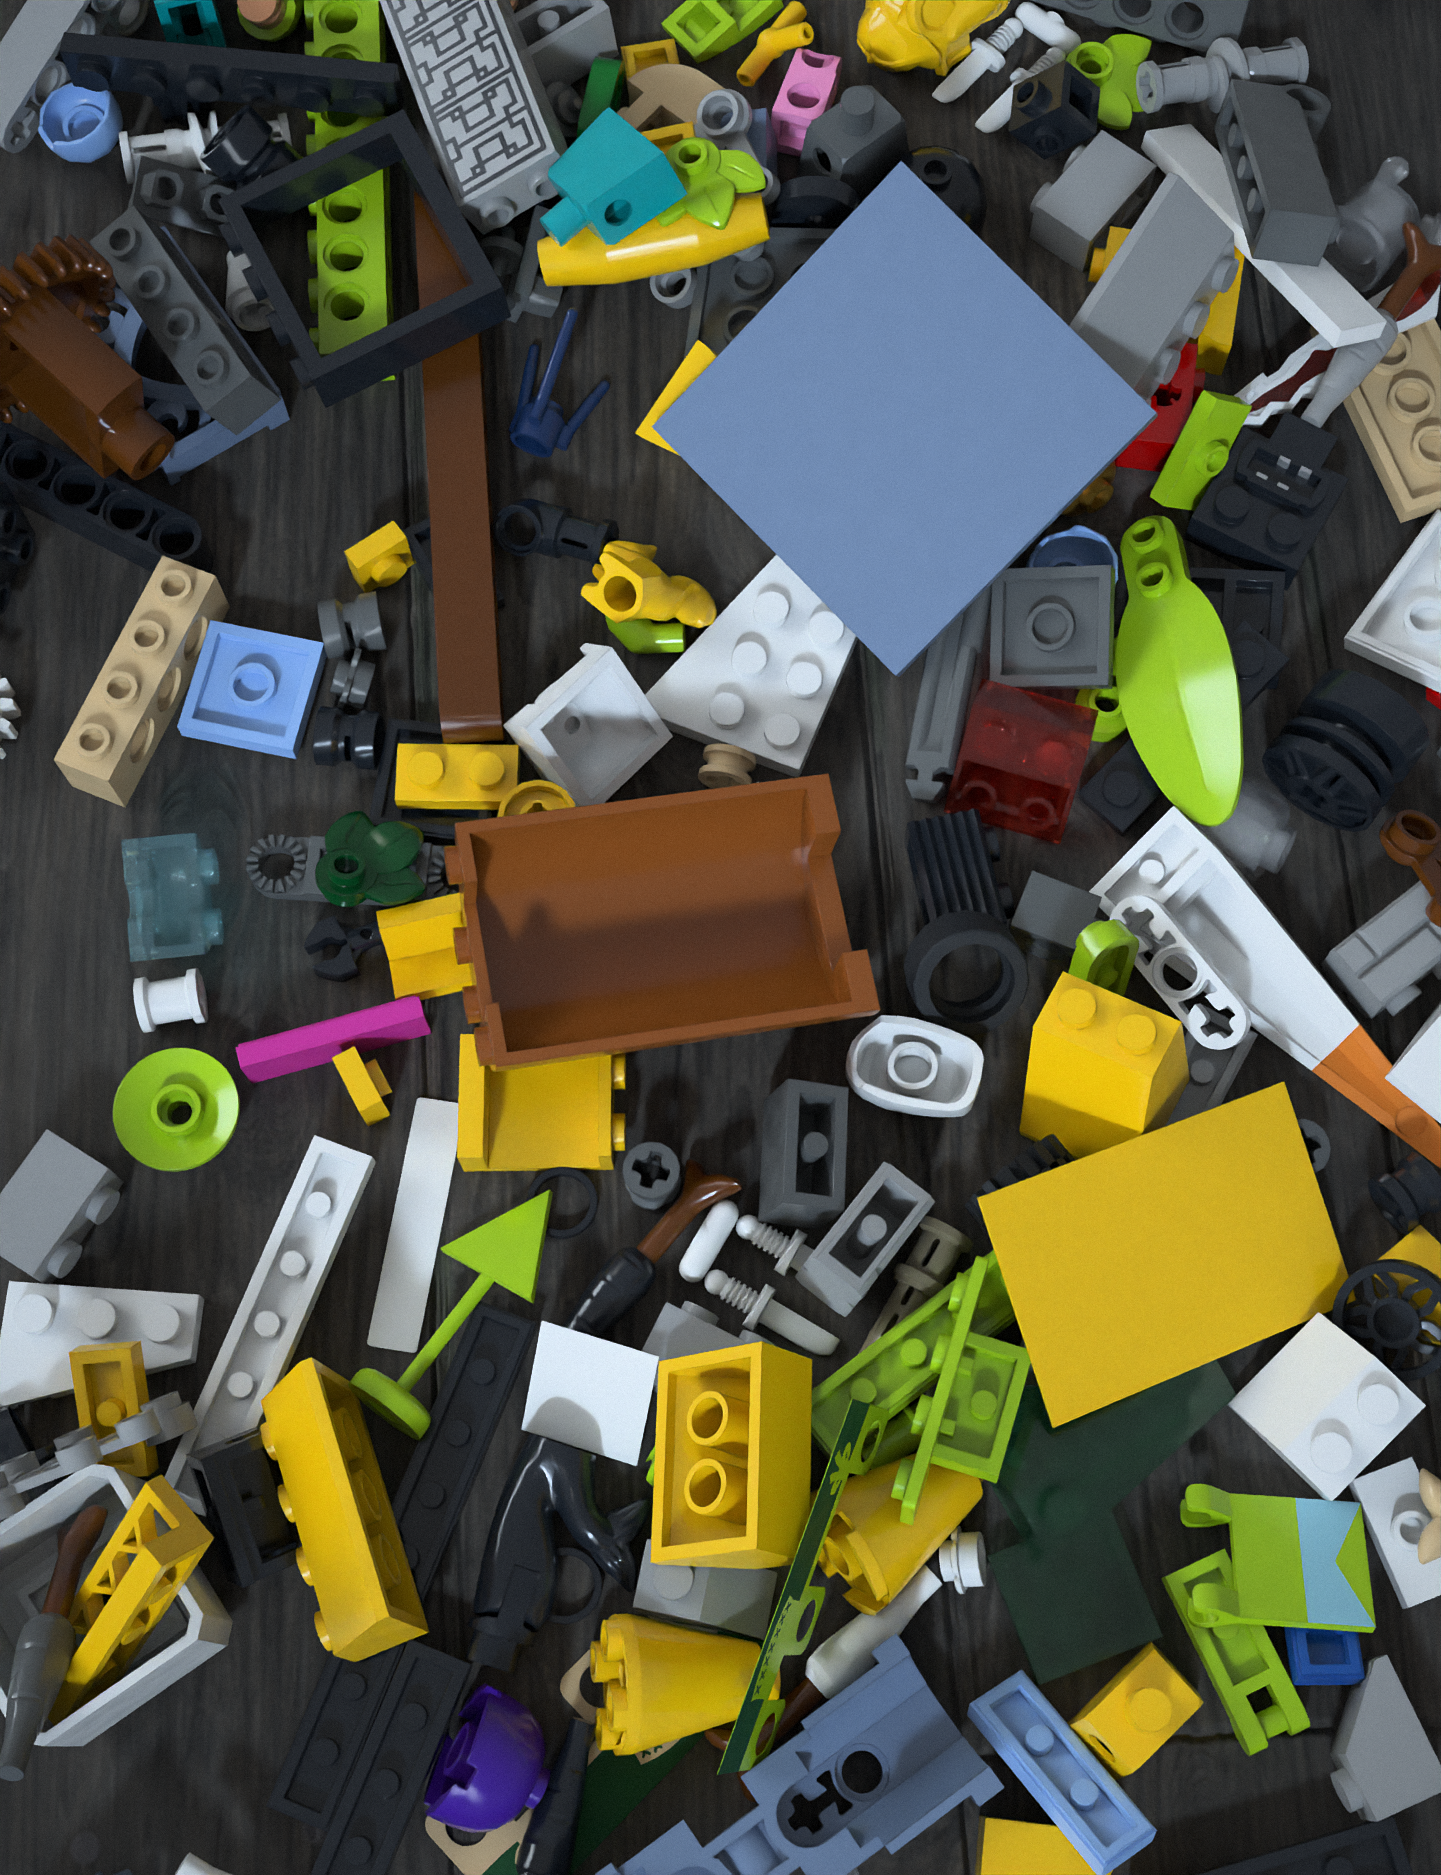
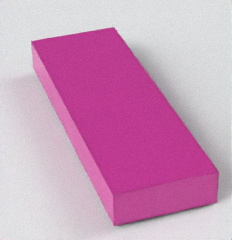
M414 995L238 1044V1047H235L241 1070L253 1084L332 1062V1057L354 1046L360 1054L432 1033L419 996L416 997Z

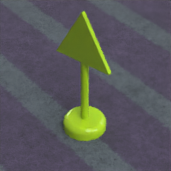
M550 1189L441 1247L440 1249L443 1253L480 1273L479 1277L397 1382L375 1369L363 1368L348 1383L350 1390L365 1405L407 1436L420 1440L431 1423V1417L427 1409L409 1392L492 1284L496 1282L534 1304L553 1195Z

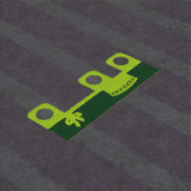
M851 1399L717 1775L750 1770L769 1755L785 1710V1700H768L784 1655H801L809 1643L825 1597V1587L809 1586L849 1473L865 1476L873 1464L888 1421V1409ZM878 1420L879 1433L875 1446L868 1459L862 1462L861 1452L864 1440L872 1424ZM812 1600H815L816 1608L812 1623L804 1638L797 1642V1629L802 1614L807 1605ZM772 1713H775V1725L772 1735L763 1752L757 1756L756 1744L760 1731L767 1718Z

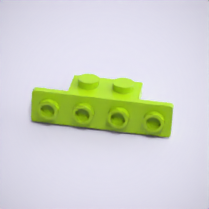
M976 1255L971 1275L960 1272L957 1274L948 1311L958 1313V1318L952 1336L940 1332L929 1369L930 1372L940 1374L934 1398L921 1394L910 1434L922 1437L914 1461L902 1457L895 1478L891 1497L902 1501L900 1522L909 1525L914 1524L931 1463L997 1484L1031 1365L1026 1348L971 1332L985 1285L989 1259Z

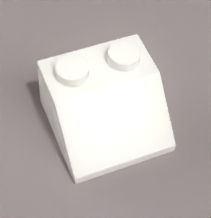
M1319 1312L1227 1404L1323 1499L1333 1501L1426 1406L1373 1354Z

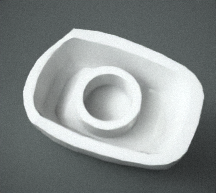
M881 1015L864 1028L852 1041L847 1054L845 1075L856 1094L884 1109L921 1116L960 1117L971 1110L981 1083L984 1057L977 1043L951 1029L916 1018Z

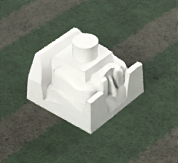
M585 643L580 647L585 657L539 694L535 704H527L503 725L542 780L553 782L565 789L575 802V807L605 803L673 737L614 649L609 646Z

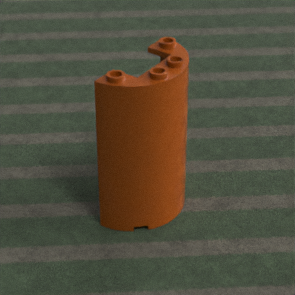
M829 774L455 823V845L444 847V860L449 885L459 884L463 926L452 929L457 964H469L472 986L462 987L467 1024L479 1023L480 1027L474 1028V1041L479 1067L490 1065L493 1072L877 1014L880 1011L868 951L867 949L852 951L831 856L841 828Z

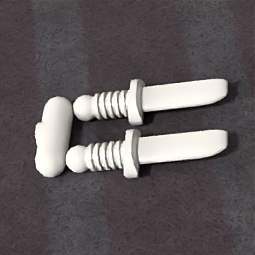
M1023 2L1018 5L1015 11V18L1005 20L1004 24L998 27L986 41L980 38H975L972 41L971 54L936 88L932 97L943 103L954 101L987 69L992 72H999L1006 63L1002 55L1021 36L1023 28H1025L1052 48L1047 50L1046 54L1041 56L1028 71L1020 67L1017 68L1010 76L1012 85L975 123V127L982 132H994L1005 125L1010 119L1013 87L1025 79L1066 60V56L1081 44L1080 36L1068 28L1064 20L1056 12H1045L1034 3Z
M722 1199L716 1202L680 1262L679 1272L681 1276L689 1282H698L705 1277L704 1286L707 1291L721 1296V1300L726 1299V1303L731 1302L733 1307L736 1305L738 1310L743 1309V1313L748 1312L742 1325L751 1331H754L758 1322L811 1353L822 1356L831 1355L837 1348L840 1340L773 1300L772 1297L776 1289L765 1284L758 1295V1291H751V1287L746 1288V1284L741 1285V1281L738 1280L736 1282L734 1277L729 1278L722 1270L715 1269L709 1271L735 1224L736 1231L741 1238L751 1240L753 1245L758 1244V1248L763 1247V1251L766 1252L768 1250V1254L771 1255L773 1253L775 1258L780 1257L774 1270L784 1276L790 1267L799 1271L813 1253V1249L803 1244L808 1235L796 1229L794 1235L789 1240V1236L786 1235L784 1237L782 1232L777 1233V1229L772 1230V1226L769 1225L767 1227V1223L764 1222L762 1224L758 1222V1219L753 1215H744L738 1219L739 1209L733 1201Z

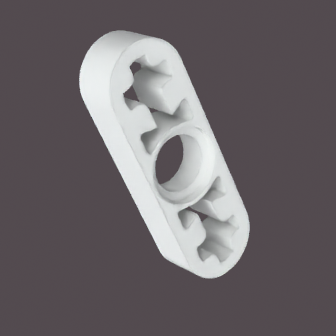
M1131 896L1120 901L1113 909L1110 920L1118 919L1129 928L1132 921L1127 914L1131 909L1138 913H1145L1150 910L1155 918L1150 921L1148 926L1157 939L1164 941L1169 933L1176 939L1175 944L1168 945L1159 950L1149 963L1144 957V953L1155 949V947L1145 936L1135 935L1139 940V949L1134 965L1201 1045L1210 1049L1222 1050L1239 1044L1246 1037L1250 1029L1251 1016L1249 1009L1196 943L1157 899L1148 896ZM1178 953L1189 956L1197 967L1195 982L1191 987L1183 991L1171 988L1163 977L1165 962L1169 957ZM1209 981L1217 989L1216 992L1205 996L1209 1002L1218 1010L1230 1007L1235 1013V1016L1229 1021L1230 1027L1234 1031L1229 1037L1222 1031L1210 1034L1205 1026L1210 1022L1211 1017L1201 1003L1195 1004L1191 1011L1183 1003L1185 1000L1194 998L1203 992Z

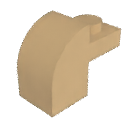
M680 64L651 66L636 73L628 80L630 107L621 108L617 114L639 132L690 121L695 125L697 123V109L701 100L710 92L725 88L704 73L689 66Z

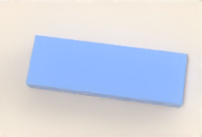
M1022 1669L969 1704L967 1716L1096 1875L1108 1874L1153 1841L1157 1831Z

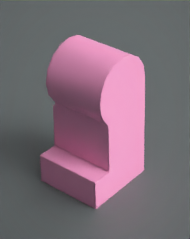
M800 47L796 50L772 109L771 124L777 138V152L801 157L808 126L813 120L832 108L840 81L842 57L820 54Z

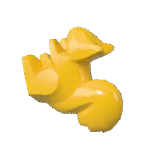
M619 540L608 542L599 558L602 565L595 564L592 568L593 575L599 583H586L581 589V595L615 623L647 618L657 621H668L672 618H677L683 624L702 628L712 625L717 617L715 602L702 585L685 576L669 577L652 562L657 552V547L654 545H643Z

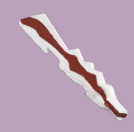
M1441 269L1423 280L1420 287L1396 319L1398 334L1436 318ZM1392 285L1367 300V302L1373 308H1377ZM1319 333L1292 353L1278 371L1268 377L1262 372L1235 394V397H1239L1252 406L1241 429L1244 427L1248 429L1261 428L1270 415L1283 414L1285 412L1291 413L1301 398L1313 399L1338 347L1333 348Z

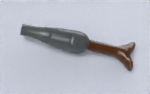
M93 1504L85 1508L72 1525H65L57 1531L58 1557L42 1612L31 1618L21 1630L11 1669L6 1707V1728L0 1753V1778L4 1780L19 1781L23 1779L37 1736L47 1720L69 1670L76 1646V1632L68 1618L83 1564L100 1538L107 1519L108 1510L102 1505Z

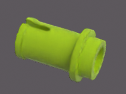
M919 1401L910 1407L907 1405L902 1409L901 1413L887 1421L871 1469L906 1457L919 1448L922 1437L910 1434ZM879 1428L864 1440L861 1455L865 1461L875 1446Z

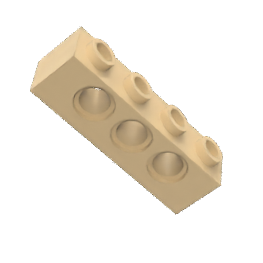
M162 555L54 758L55 763L72 787L126 808L191 683L210 620L222 622L230 607L215 575Z

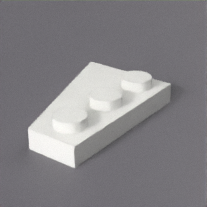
M9 1281L0 1334V1409L6 1405L15 1409L19 1408L18 1405L48 1397L54 1399L74 1394L69 1352L80 1345L141 1341L146 1375L196 1363L204 1298L198 1294Z

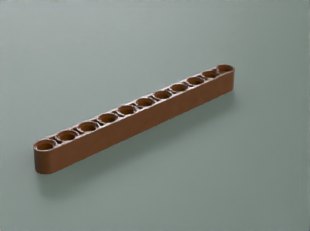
M414 189L420 310L468 285ZM463 215L476 238L475 226ZM481 331L422 361L439 712L444 744L505 741Z

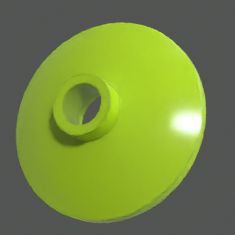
M190 1048L161 1050L139 1061L121 1081L113 1104L114 1127L124 1148L144 1165L157 1170L172 1172L196 1168L218 1155L232 1138L240 1115L239 1093L230 1073L214 1057ZM182 1105L190 1106L192 1114L187 1122L183 1124L172 1123V1113L177 1107Z

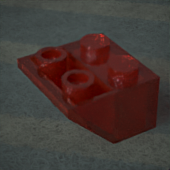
M982 678L973 702L943 812L956 814L960 811L967 812L973 808L979 809L982 823L1060 844L1091 743L1099 710Z

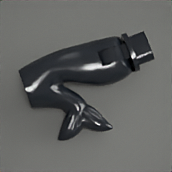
M530 1433L508 1475L489 1529L473 1601L474 1613L482 1617L470 1616L467 1625L474 1628V1632L465 1658L515 1674L524 1645L534 1647L536 1637L532 1632L537 1633L546 1622L556 1599L559 1585V1560L553 1527V1512L555 1510L560 1514L573 1538L585 1549L590 1550L599 1566L628 1592H633L637 1580V1563L630 1543L640 1534L646 1524L650 1512V1499L644 1497L605 1513L598 1506L595 1496L596 1456Z

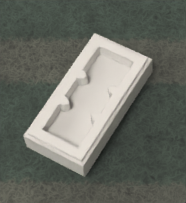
M1410 1457L1354 1479L1348 1486L1355 1502H1361L1364 1523L1402 1609L1440 1596L1441 1557L1424 1565L1418 1559L1417 1547L1420 1535L1424 1528L1432 1521V1518L1419 1492V1471L1413 1458Z

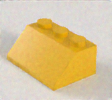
M760 1341L659 1361L650 1563L738 1569H762L793 1564L810 1516L812 1359Z

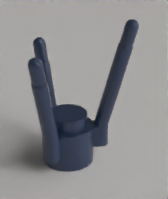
M575 308L568 309L537 396L533 397L532 400L540 348L537 344H532L528 350L516 412L508 430L511 432L510 439L512 443L524 452L534 456L548 458L552 456L555 447L567 451L574 433L610 388L608 381H601L566 424L562 418L564 414L563 408L549 399L578 316V311Z

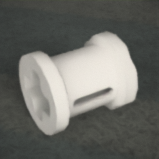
M198 968L188 969L183 977L149 982L146 977L134 979L135 1009L140 1027L144 1033L155 1031L157 1024L192 1018L196 1024L208 1021L206 991Z

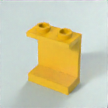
M460 1034L457 1158L463 1171H547L556 1167H569L576 1170H614V1151H626L625 1113H614V1090H626V1054L620 1053L493 1072L490 1065L479 1067L474 1034Z

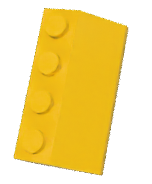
M311 1357L299 1362L261 1400L266 1422L260 1425V1433L268 1455L273 1461L278 1460L284 1484L278 1486V1497L287 1519L291 1523L296 1522L302 1546L296 1549V1560L305 1582L309 1586L314 1585L321 1610L315 1612L314 1622L320 1641L327 1651H333L334 1656L357 1662L429 1632L359 1399L348 1387L350 1381Z

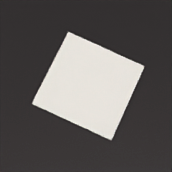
M542 1321L521 1430L637 1466L659 1356Z

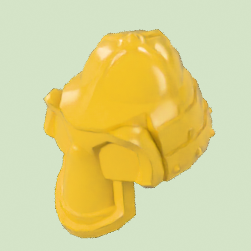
M866 0L865 10L858 23L857 45L867 57L869 64H874L886 72L908 71L919 66L926 69H934L936 75L946 77V74L953 65L971 54L972 42H970L969 34L981 24L998 17L1007 8L1011 0Z

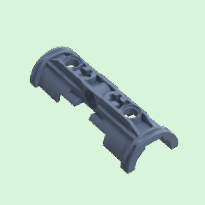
M895 1633L871 1651L877 1664L875 1667L801 1721L804 1727L802 1732L741 1776V1779L758 1803L756 1807L704 1846H701L683 1819L619 1868L610 1863L595 1875H789L798 1867H801L805 1875H847L884 1846L891 1855L967 1797H970L980 1807L1000 1792L1004 1786L990 1766L980 1758L965 1737L961 1735L927 1686L909 1650L897 1633ZM856 1751L870 1752L878 1759L882 1773L878 1785L867 1793L852 1791L846 1786L842 1777V1766L845 1759ZM829 1770L835 1789L843 1798L852 1803L851 1808L840 1815L837 1805L833 1801L818 1814L819 1820L822 1823V1827L818 1831L811 1833L805 1825L794 1830L787 1820L795 1812L794 1806L790 1801L800 1793L808 1801H811L825 1792L827 1789L819 1784L816 1779Z

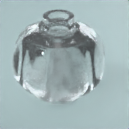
M1243 773L1238 804L1229 819L1211 827L1195 823L1224 852L1250 884L1255 883L1265 870L1275 874L1279 872L1297 836V829L1287 825L1290 818V807L1282 792L1272 781L1252 773Z

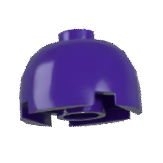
M485 1683L473 1692L458 1715L469 1720V1722L463 1725L454 1741L449 1735L446 1736L431 1770L424 1794V1804L430 1806L425 1811L427 1816L450 1827L470 1833L491 1832L513 1821L524 1806L534 1809L542 1799L550 1779V1770L543 1767L546 1743L540 1723L526 1706L509 1694Z

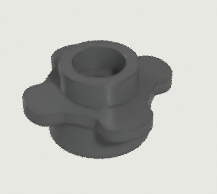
M357 647L351 662L339 659L329 691L331 694L340 696L337 707L342 708V710L345 704L359 709L363 708L376 666L374 663L359 659L362 649Z

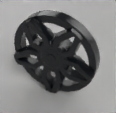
M1383 1259L1362 1266L1343 1283L1333 1305V1324L1350 1337L1351 1335L1365 1339L1373 1337L1376 1340L1373 1344L1374 1356L1401 1382L1421 1379L1433 1373L1441 1366V1345L1422 1340L1419 1336L1421 1330H1428L1441 1342V1326L1435 1320L1423 1318L1434 1311L1438 1302L1441 1304V1278L1438 1275L1410 1261ZM1390 1272L1405 1274L1418 1281L1407 1285L1403 1294L1399 1293V1282ZM1374 1274H1377L1388 1287V1294L1381 1296L1377 1292ZM1363 1280L1365 1298L1372 1305L1361 1303L1346 1309L1347 1301L1353 1288ZM1429 1288L1433 1292L1426 1304L1419 1306L1412 1299L1413 1295ZM1361 1314L1367 1315V1326L1346 1321V1319ZM1408 1345L1416 1352L1434 1356L1418 1366L1401 1368L1409 1354ZM1385 1347L1398 1349V1353L1390 1367L1387 1364Z

